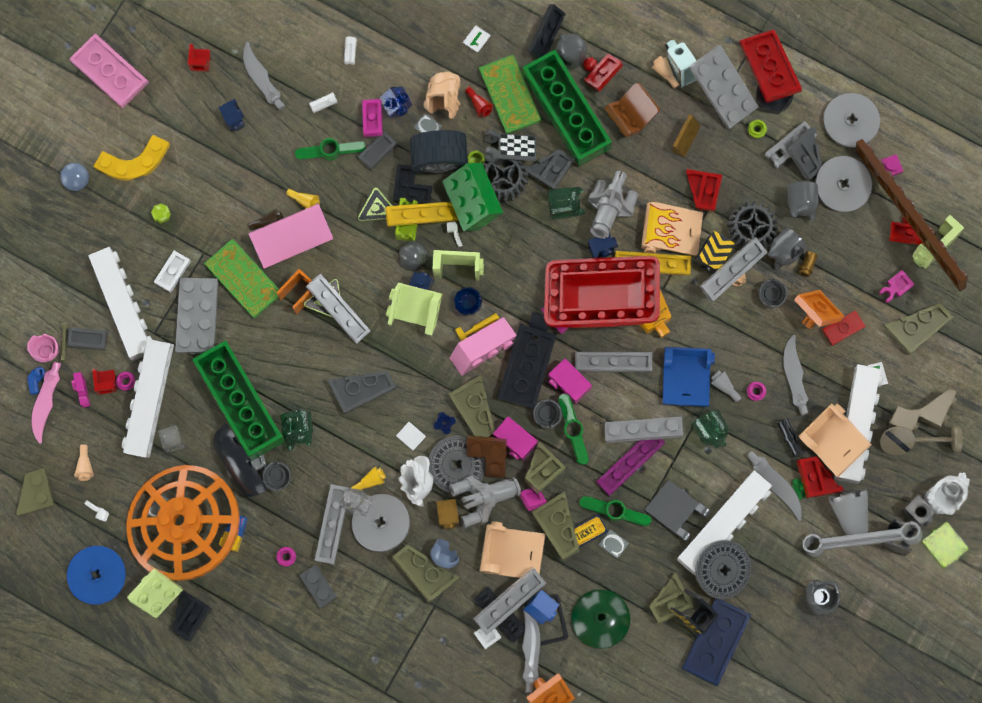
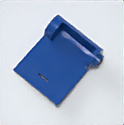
M664 348L663 405L709 407L711 364L715 363V353H711V349Z

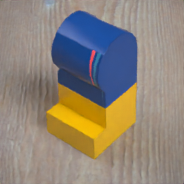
M239 515V530L231 551L237 553L248 521V517ZM227 524L223 537H221L219 542L221 547H223L227 540L231 524Z

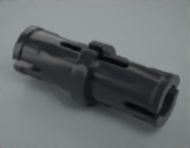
M785 418L779 421L777 425L783 434L784 442L787 443L791 450L793 458L804 454L805 452L797 438L799 436L794 432L789 419Z

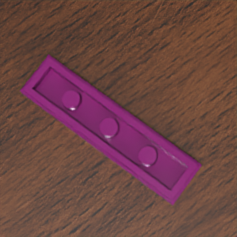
M662 439L641 440L637 442L596 483L610 497L665 442Z

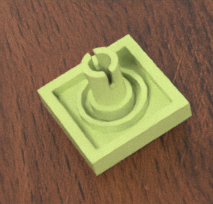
M154 568L147 576L143 577L141 583L128 595V599L145 612L157 618L183 589Z

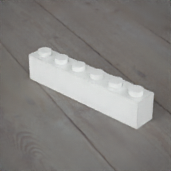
M110 247L88 255L129 358L132 362L143 358V345L145 342L147 343V339L152 340V338L146 335L147 325L144 319H140L138 315L141 310L137 301L133 302L131 296L134 293L130 284L126 285L124 279L127 276L124 269L119 268L118 262H120V258L117 252H113Z
M147 339V343L145 342L143 345L142 353L144 358L138 367L140 377L139 380H136L134 386L136 395L130 404L132 414L126 423L128 432L127 437H124L122 441L123 453L145 458L150 457L174 344Z
M857 365L854 371L846 417L871 442L873 432L870 431V425L874 424L876 413L873 412V409L879 400V394L876 392L877 387L881 386L883 376L880 375L881 369ZM866 450L839 477L835 475L834 480L858 484L860 480H864L866 469L863 468V463L868 459L869 450Z
M754 470L683 551L677 561L695 576L696 562L702 550L715 541L731 540L734 537L731 533L736 528L740 530L747 522L744 518L748 514L752 516L759 508L756 504L761 499L765 501L772 493L769 491L772 485Z

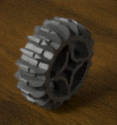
M498 158L493 161L485 160L486 164L482 163L487 175L491 170L494 171L496 177L491 185L499 202L501 198H504V202H507L508 197L511 200H515L514 194L520 197V190L525 191L526 187L524 185L528 184V179H526L528 172L524 171L527 167L522 165V160ZM498 165H508V167L501 168ZM516 170L519 178L517 183L514 185L511 176L513 175V172ZM501 186H504V187H506V188H508V189L501 190V189H498V188L501 187Z
M747 201L745 202V207L739 204L738 210H732L733 215L728 217L730 221L727 222V227L730 229H728L727 233L733 234L730 237L731 241L737 239L736 246H739L741 243L743 248L750 240L755 238L757 233H762L763 231L768 232L759 238L758 241L765 249L768 246L767 243L770 244L773 241L772 238H776L777 233L774 231H778L779 227L775 225L778 219L773 218L775 216L774 212L768 213L770 210L769 206L764 209L763 202L756 206V201H753L752 206H750ZM750 214L748 220L738 221L742 216ZM757 215L761 216L765 222L760 221ZM752 220L755 227L753 233L750 226ZM740 231H745L748 234V238L743 236Z

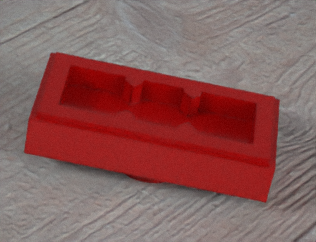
M855 310L846 315L841 322L830 324L823 328L822 331L831 346H834L866 326Z

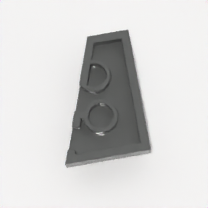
M388 371L367 373L353 377L347 376L339 379H327L344 414L396 389Z

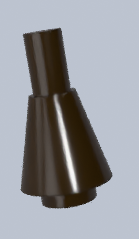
M274 209L260 218V220L248 223L250 230H254L283 219L281 211L278 212L277 209Z

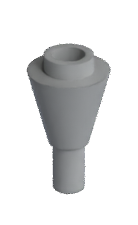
M719 370L711 377L713 380L711 384L724 393L729 394L735 402L742 398L733 389L734 387L725 370L722 373Z

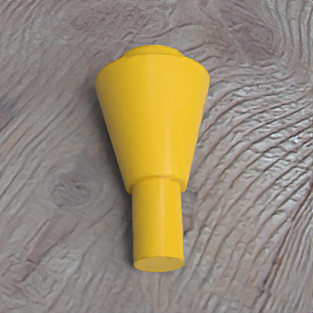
M288 189L286 196L295 199L305 209L316 204L320 205L318 195L298 193L291 189Z
M374 467L361 482L352 486L351 489L355 494L364 488L385 483L386 475L381 468L377 469V467Z

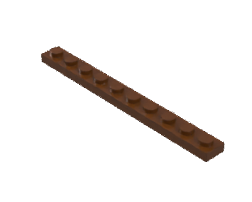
M863 139L857 141L856 153L958 291L966 289L967 274L963 269H959L954 256L947 253L944 243L936 238L933 228L931 226L928 227L923 215L915 210L912 200L906 198L903 188L895 183L892 173L886 171L882 160L874 155L871 145L866 144Z

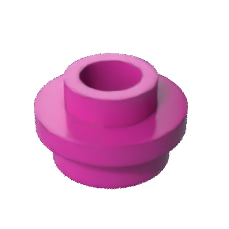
M122 372L117 376L116 384L121 390L128 391L135 386L136 379L132 373ZM124 379H129L127 385L123 384Z
M752 382L747 388V395L753 401H760L766 395V387L761 382ZM753 389H758L760 394L755 395Z
M283 547L277 552L276 559L280 565L288 567L295 562L296 553L290 547ZM289 554V560H283V555Z

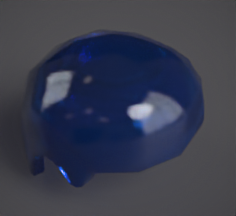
M473 287L460 289L454 297L456 310L465 316L476 314L480 311L483 304L482 295Z

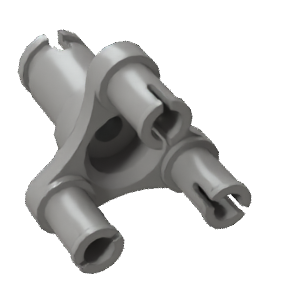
M616 171L613 181L609 186L606 181L597 180L593 193L589 195L588 202L598 210L593 227L590 229L591 234L595 237L605 239L609 236L616 217H632L634 214V206L639 194L629 190L625 200L623 199L622 186L627 178L624 172H622L620 177L621 171Z
M473 476L465 477V480L450 484L449 486L453 496L466 491L472 494L462 498L463 503L471 501L464 504L466 509L476 506V512L460 517L464 528L477 523L483 524L488 522L492 507H495V503L513 498L514 495L518 496L521 493L519 483L514 477H511L510 480L505 479L489 485L488 483L480 482Z

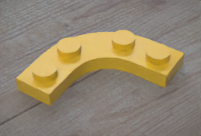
M152 135L146 148L137 158L122 160L102 151L93 167L95 170L112 178L131 181L153 172L162 161L170 143Z

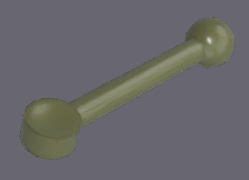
M64 322L61 324L63 329L61 361H65L66 329H68V324Z

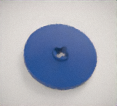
M91 546L81 550L73 557L67 570V582L73 595L82 602L92 605L104 604L114 599L121 592L126 580V569L123 560L115 551L104 546ZM98 570H100V579L96 578L95 580H93L94 576L92 575V573L98 572Z

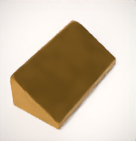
M690 114L687 117L672 148L673 153L682 157L686 156L700 129V124L693 115Z

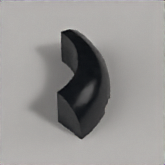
M226 423L214 435L213 446L243 496L253 497L267 491L250 461L246 462L249 460V457L238 440L235 439L236 436Z

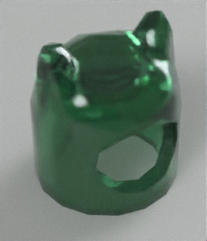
M583 188L549 189L548 201L551 220L571 218L585 214V210L580 208L579 197L583 192Z
M719 409L713 410L691 423L704 445L714 446L716 449L720 446H726L729 430Z
M301 410L281 414L282 435L287 449L292 451L294 446L301 444L310 446L313 436L311 411Z

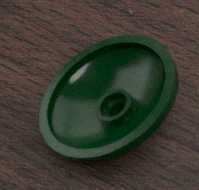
M603 589L593 590L584 594L576 602L571 616L572 627L579 640L587 646L596 649L610 648L617 645L626 636L630 627V612L625 601L616 593ZM603 614L605 620L599 621L598 615Z

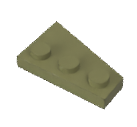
M406 545L392 557L428 603L460 579V577L438 566L428 559L427 556L409 545Z

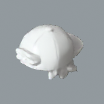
M418 456L410 461L407 460L406 464L401 466L402 476L398 478L402 484L400 489L406 492L412 504L423 506V499L431 492L433 487V476L429 472V459L425 456Z
M960 472L958 477L946 476L927 491L924 500L936 514L945 513L946 515H953L956 510L960 509V506L967 498L970 480L966 478L964 472Z

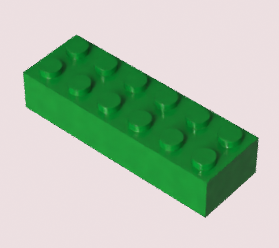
M556 50L523 67L524 78L575 159L578 167L611 150V139Z
M226 340L192 359L251 461L285 442Z

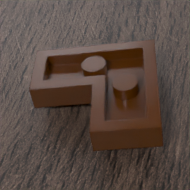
M468 436L467 456L486 458V476L505 478L507 439Z

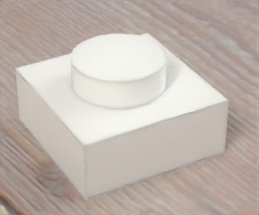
M481 628L474 632L485 650L501 639L495 628L488 635L484 634Z

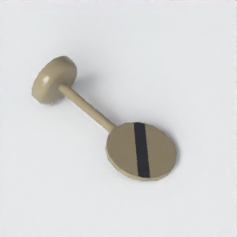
M896 426L889 428L881 435L880 445L883 451L890 455H902L909 452L915 442H950L952 451L961 453L963 443L962 430L960 426H953L950 437H915L910 429Z

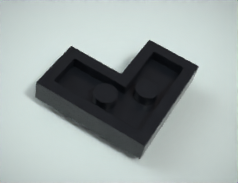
M397 164L393 202L400 203V198H406L407 202L416 200L418 204L431 203L433 187L414 184L416 172L412 170V165Z

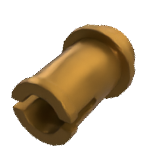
M806 252L802 266L798 268L800 270L799 274L805 277H810V274H813L812 269L818 258L816 253Z

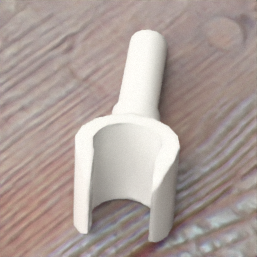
M447 222V232H454L458 247L463 246L458 235L457 223Z
M87 500L85 505L97 512L95 518L106 522L109 515L108 511L96 507Z

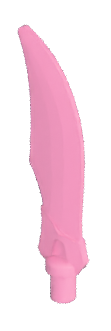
M54 362L51 370L45 373L44 383L32 412V429L35 438L40 444L42 443L46 420L53 407V393L60 380L58 371L61 364Z

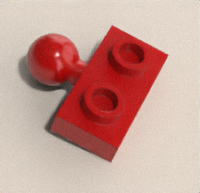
M607 54L597 65L595 58L587 57L583 61V68L591 73L584 79L585 84L600 92L623 67L622 62Z
M904 216L902 217L903 223L891 221L889 241L915 245L922 244L925 246Z

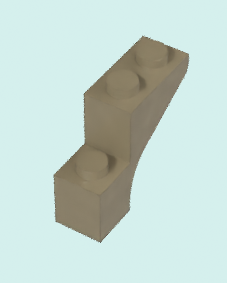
M947 390L918 410H908L897 406L887 427L902 426L915 433L920 424L917 420L935 429H938L941 425L945 426L949 415H947L948 409H952L957 398H954L956 391Z

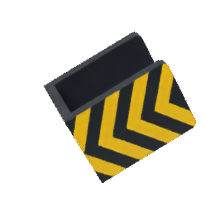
M714 231L711 236L707 237L693 264L713 275L723 266L735 245L734 242Z
M685 589L684 592L699 606L695 614L690 619L686 614L673 607L670 610L688 627L704 635L719 614L700 596ZM706 615V621L698 624L700 617Z

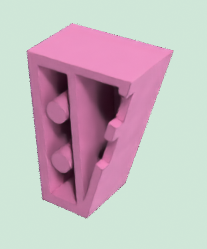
M503 317L459 342L451 354L450 360L461 376H464L487 359L496 356L502 349L510 348L514 344L513 341L517 335Z

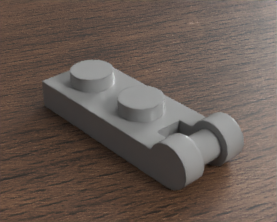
M804 121L765 153V156L774 162L773 165L777 169L791 158L787 149L810 126ZM779 150L783 154L781 157L776 154Z

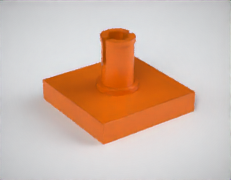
M821 290L798 294L795 298V302L808 314L802 320V323L806 324L805 326L809 329H812L815 323L820 327L841 322L845 317Z
M559 673L547 682L543 678L537 679L534 682V687L537 690L526 697L529 703H570L575 699Z

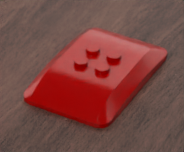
M654 256L553 260L546 265L544 320L550 327L628 326L653 323L659 319L660 262Z

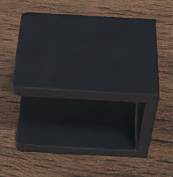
M894 519L889 524L887 530L901 529L905 523ZM912 528L905 537L912 538L918 532V529ZM904 540L901 545L894 542H885L881 546V548L902 556H907L912 550L909 548L910 544H907Z

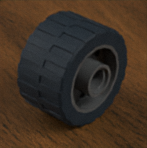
M426 131L413 135L410 138L412 170L425 174L454 172L468 163L466 134L461 131Z

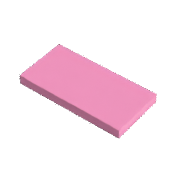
M96 34L69 59L121 108H124L149 83L147 79Z
M319 204L249 233L263 268H267L333 239Z

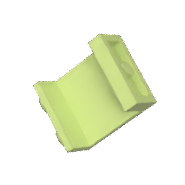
M434 250L432 268L434 279H442L443 264L475 266L476 281H479L480 275L484 274V259H480V253Z
M398 283L395 289H391L389 296L392 304L388 306L386 316L389 317L388 324L392 325L394 319H399L426 326L425 334L432 335L437 324L442 294Z

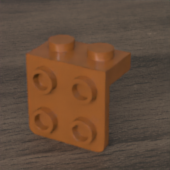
M635 83L619 101L609 103L604 108L609 118L616 123L620 132L626 137L638 134L660 111L658 105L640 83Z

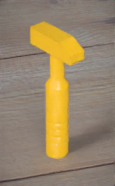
M495 313L477 323L465 333L461 327L455 329V332L460 340L463 341L467 336L484 329L500 318Z

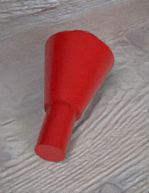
M468 87L465 92L471 98L478 117L490 115L493 104L476 94L471 87Z

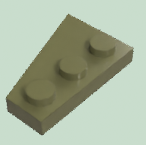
M939 303L913 315L885 324L884 327L910 355L946 325L953 316Z
M482 375L449 393L448 396L473 436L491 437L495 429Z
M565 491L532 511L533 516L563 561L580 551Z

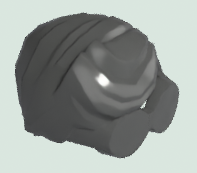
M814 580L808 584L806 599L810 610L817 616H826L838 608L840 592L835 582Z

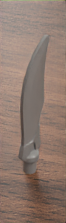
M246 42L243 58L248 74L264 93L267 102L275 104L279 110H282L285 105L280 100V92L270 82L268 71L253 54L250 43Z
M793 335L785 347L783 363L793 395V404L799 407L801 416L808 414L806 407L808 396L802 385L804 372L796 351V335Z
M751 451L747 457L753 462L754 470L767 479L772 485V491L790 507L797 520L801 521V503L792 486L769 465L765 457H758Z
M523 610L525 630L522 649L525 655V667L522 677L526 682L525 692L533 693L534 682L539 679L540 631L537 621Z

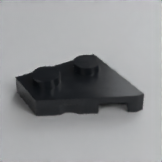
M183 590L179 594L178 606H176V619L173 631L191 642L212 608Z

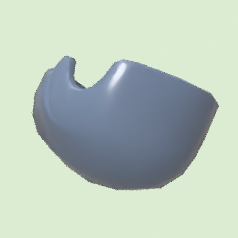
M70 163L62 169L60 179L66 189L79 191L88 184L89 173L83 165Z
M437 539L431 550L432 560L442 568L449 569L455 567L459 562V557L456 555L457 551L449 550L450 543L448 541Z

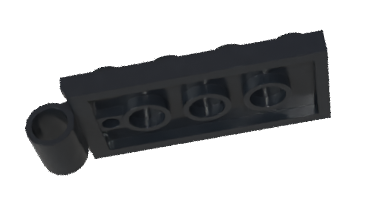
M533 312L529 326L520 323L499 391L498 400L534 410L557 337L556 333L548 332L549 326L545 323L543 314Z

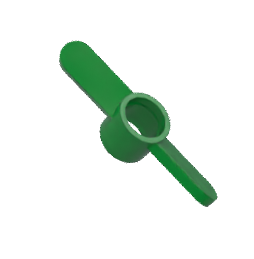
M326 138L319 146L297 148L295 156L297 159L324 157L326 160L331 161L335 160L339 154L362 152L366 149L364 142L338 144L335 139ZM327 145H335L337 147L336 151L332 154H326L323 150Z
M562 394L559 396V404L566 423L564 433L571 440L577 462L580 465H585L588 463L589 458L582 438L583 425L576 418L570 396ZM571 422L578 423L581 428L579 435L574 437L570 436L566 431L567 425Z
M583 496L580 499L581 507L605 514L611 521L616 522L623 519L642 526H649L651 523L650 516L626 509L625 505L619 500H612L608 503L589 496ZM613 504L621 506L623 510L622 515L612 517L608 512L609 507Z

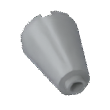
M867 489L843 492L840 497H836V495L829 497V502L845 535L868 533Z

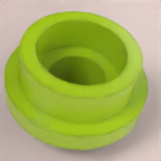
M753 120L749 124L748 132L753 138H762L766 134L767 126L763 121ZM758 127L761 131L755 132L754 128Z

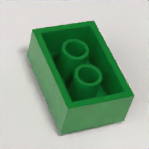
M467 163L442 181L463 231H478L503 214L482 163Z

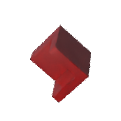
M189 44L188 66L191 71H209L211 53L209 49H195L194 44Z
M92 369L94 390L98 395L117 392L114 370L99 372L97 369Z

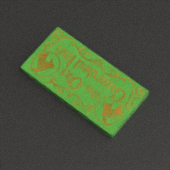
M514 55L479 67L480 74L506 134L514 133L541 122Z
M233 239L204 263L254 319L278 299L276 293L279 288Z

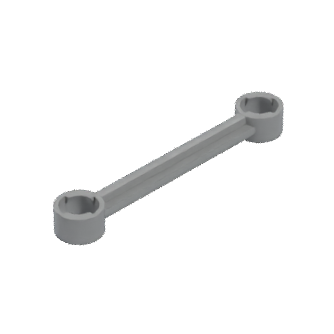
M907 522L901 529L821 539L818 535L811 534L803 540V548L809 556L817 557L824 550L904 540L907 544L914 545L921 541L923 534L917 523ZM912 528L918 529L915 537H905ZM815 541L820 542L816 550H808L812 543Z

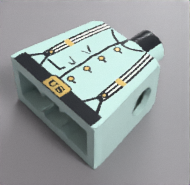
M675 40L666 43L667 58L680 87L682 88L696 81L689 68L690 65L696 62V59L685 43L677 45Z

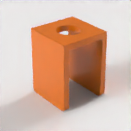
M298 269L276 294L282 300L301 279L307 284L312 280ZM309 290L292 307L296 314L305 307L304 303L313 296Z

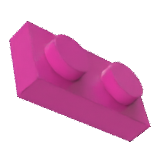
M381 99L362 100L364 137L383 136Z

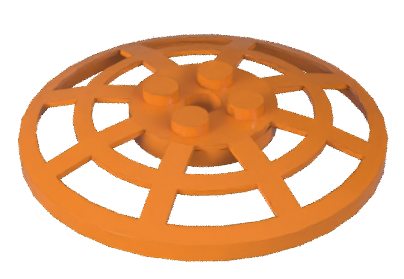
M182 465L163 470L154 475L141 487L131 503L126 523L130 549L137 561L149 572L154 567L150 566L147 562L155 554L162 559L174 561L175 573L158 570L169 579L185 581L201 577L222 563L231 551L239 530V507L236 497L228 484L217 474L206 468ZM188 470L203 473L211 477L215 482L208 488H205L198 483L186 481ZM180 471L178 481L166 484L158 490L151 485L166 474ZM177 487L176 498L166 501L161 496L165 491ZM185 487H191L201 492L193 501L184 497ZM219 488L224 490L229 500L231 516L219 515L217 502L212 495ZM147 491L151 497L144 507L142 517L140 519H132L137 502L141 495ZM206 499H208L211 505L213 515H203L199 507ZM156 501L161 507L157 517L147 518L150 507ZM179 516H183V524L177 526L176 519ZM203 523H212L210 533L204 541L199 536ZM219 523L231 524L227 540L217 554L209 545L216 536ZM156 525L159 535L151 542L147 526ZM141 527L143 539L148 546L142 556L138 553L133 542L131 528ZM164 540L174 544V555L164 553L158 549ZM193 540L199 546L189 553L182 554V544ZM203 551L212 559L199 569L183 573L182 561L192 559Z

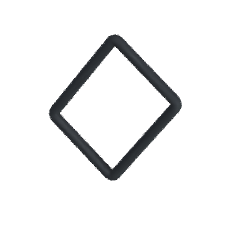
M557 594L548 596L555 598L559 604L558 611L564 636L542 641L540 646L568 639L565 619ZM527 600V601L524 602V606L527 605V603L529 602V600Z

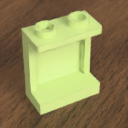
M951 215L944 220L938 229L944 236L940 241L944 243L946 248L957 239L964 229ZM922 244L917 247L912 255L914 262L925 269L935 260L929 250Z

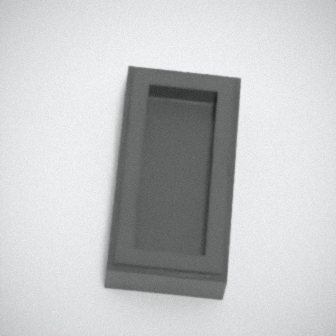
M383 131V136H378L358 155V159L372 171L398 144Z
M69 327L67 347L106 351L108 332Z

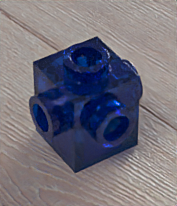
M403 86L390 87L379 97L389 116H404L413 105Z

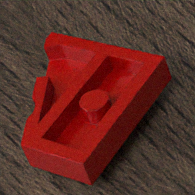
M687 169L686 173L696 209L715 212L723 179L722 174Z
M817 456L797 461L807 499L844 491L841 485L838 486L833 480V475L823 466V463Z

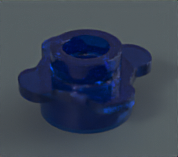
M441 412L438 414L437 422L433 424L435 430L439 429L447 435L451 433V427L456 423L454 417Z

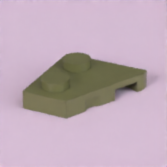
M539 442L524 481L539 494L560 476L566 467Z
M43 468L26 473L17 508V516L54 507L55 504L46 469Z
M677 573L673 574L672 579L663 587L658 597L649 606L658 625L676 617L670 610L671 607L682 613L694 608L689 596L684 592L685 589Z

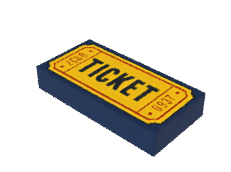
M599 514L574 527L579 548L608 532Z

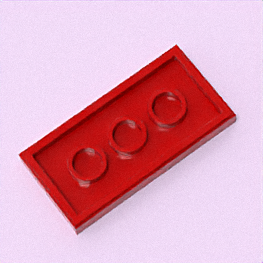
M775 29L740 40L739 44L766 103L802 92V87Z

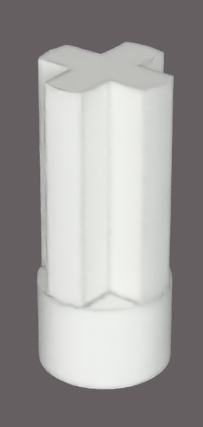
M346 37L344 62L347 65L355 64L357 41L355 37Z
M332 92L309 104L315 113L338 102Z

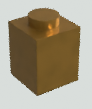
M456 499L437 501L440 527H444V530L456 528V525H459Z

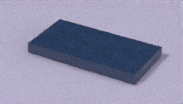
M715 598L711 607L719 615L704 635L698 633L682 669L718 686L751 614L721 599Z

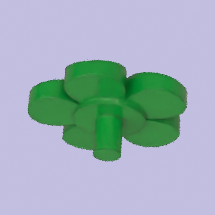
M799 478L794 479L791 486L796 492L799 501L803 497L807 498L801 480Z

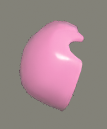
M47 334L42 336L34 335L27 343V350L34 360L44 363L53 360L57 356L59 345L52 336Z

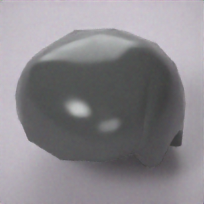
M416 240L408 241L401 247L398 261L404 269L417 271L426 263L428 251L421 242Z
M777 279L766 280L758 292L760 301L769 308L780 307L786 302L788 297L786 285Z
M541 400L534 407V421L543 428H553L561 421L563 416L562 408L554 400Z
M280 461L271 462L262 471V481L265 487L276 492L285 489L291 481V471L286 464Z

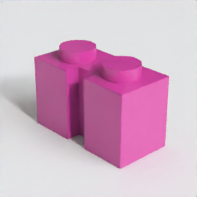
M566 359L559 363L548 375L550 385L555 389L560 388L564 392L563 394H568L575 405L592 389V385Z
M509 416L493 433L494 438L507 439V448L510 450L509 455L515 460L520 459L524 461L538 444V440Z

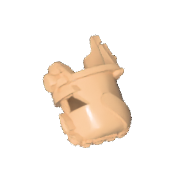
M441 72L435 74L430 79L426 100L424 101V108L429 113H433L437 109L448 110L449 118L454 119L459 110L458 107L461 105L457 99L460 88L459 76L451 72Z

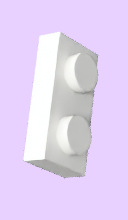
M173 251L154 283L171 293L191 260Z

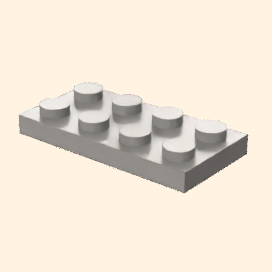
M717 45L689 66L726 128L730 129L759 107L721 45Z
M180 278L176 353L202 354L215 347L218 279Z

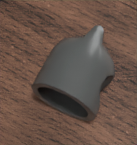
M563 33L560 35L556 51L560 58L569 62L563 61L566 68L574 69L583 64L586 58L587 47L581 36Z
M794 182L787 185V203L793 218H796L798 215L807 216L811 221L815 220L818 207V184L814 182Z
M786 227L770 243L768 256L774 259V268L778 270L785 265L794 263L807 250V246L800 236Z

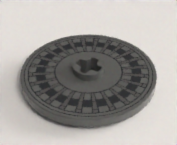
M451 436L441 440L434 446L428 458L430 463L429 472L433 476L434 484L447 493H451L450 484L463 481L468 476H473L481 482L486 470L485 458L467 456V438L462 436ZM459 460L461 462L460 467L462 468L453 469L454 464L452 461L457 462Z
M718 540L706 546L700 553L695 567L696 580L700 588L707 595L717 599L731 598L740 593L747 585L751 574L749 555L741 545L730 540ZM723 566L727 567V569L724 570L723 573L720 572V569H722Z

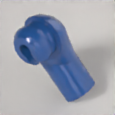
M42 367L34 368L27 377L30 395L40 393L38 383L45 374V370Z

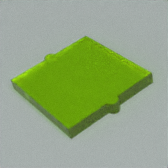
M948 522L937 530H932V534L922 541L943 568L954 560L957 561L959 556L969 549Z

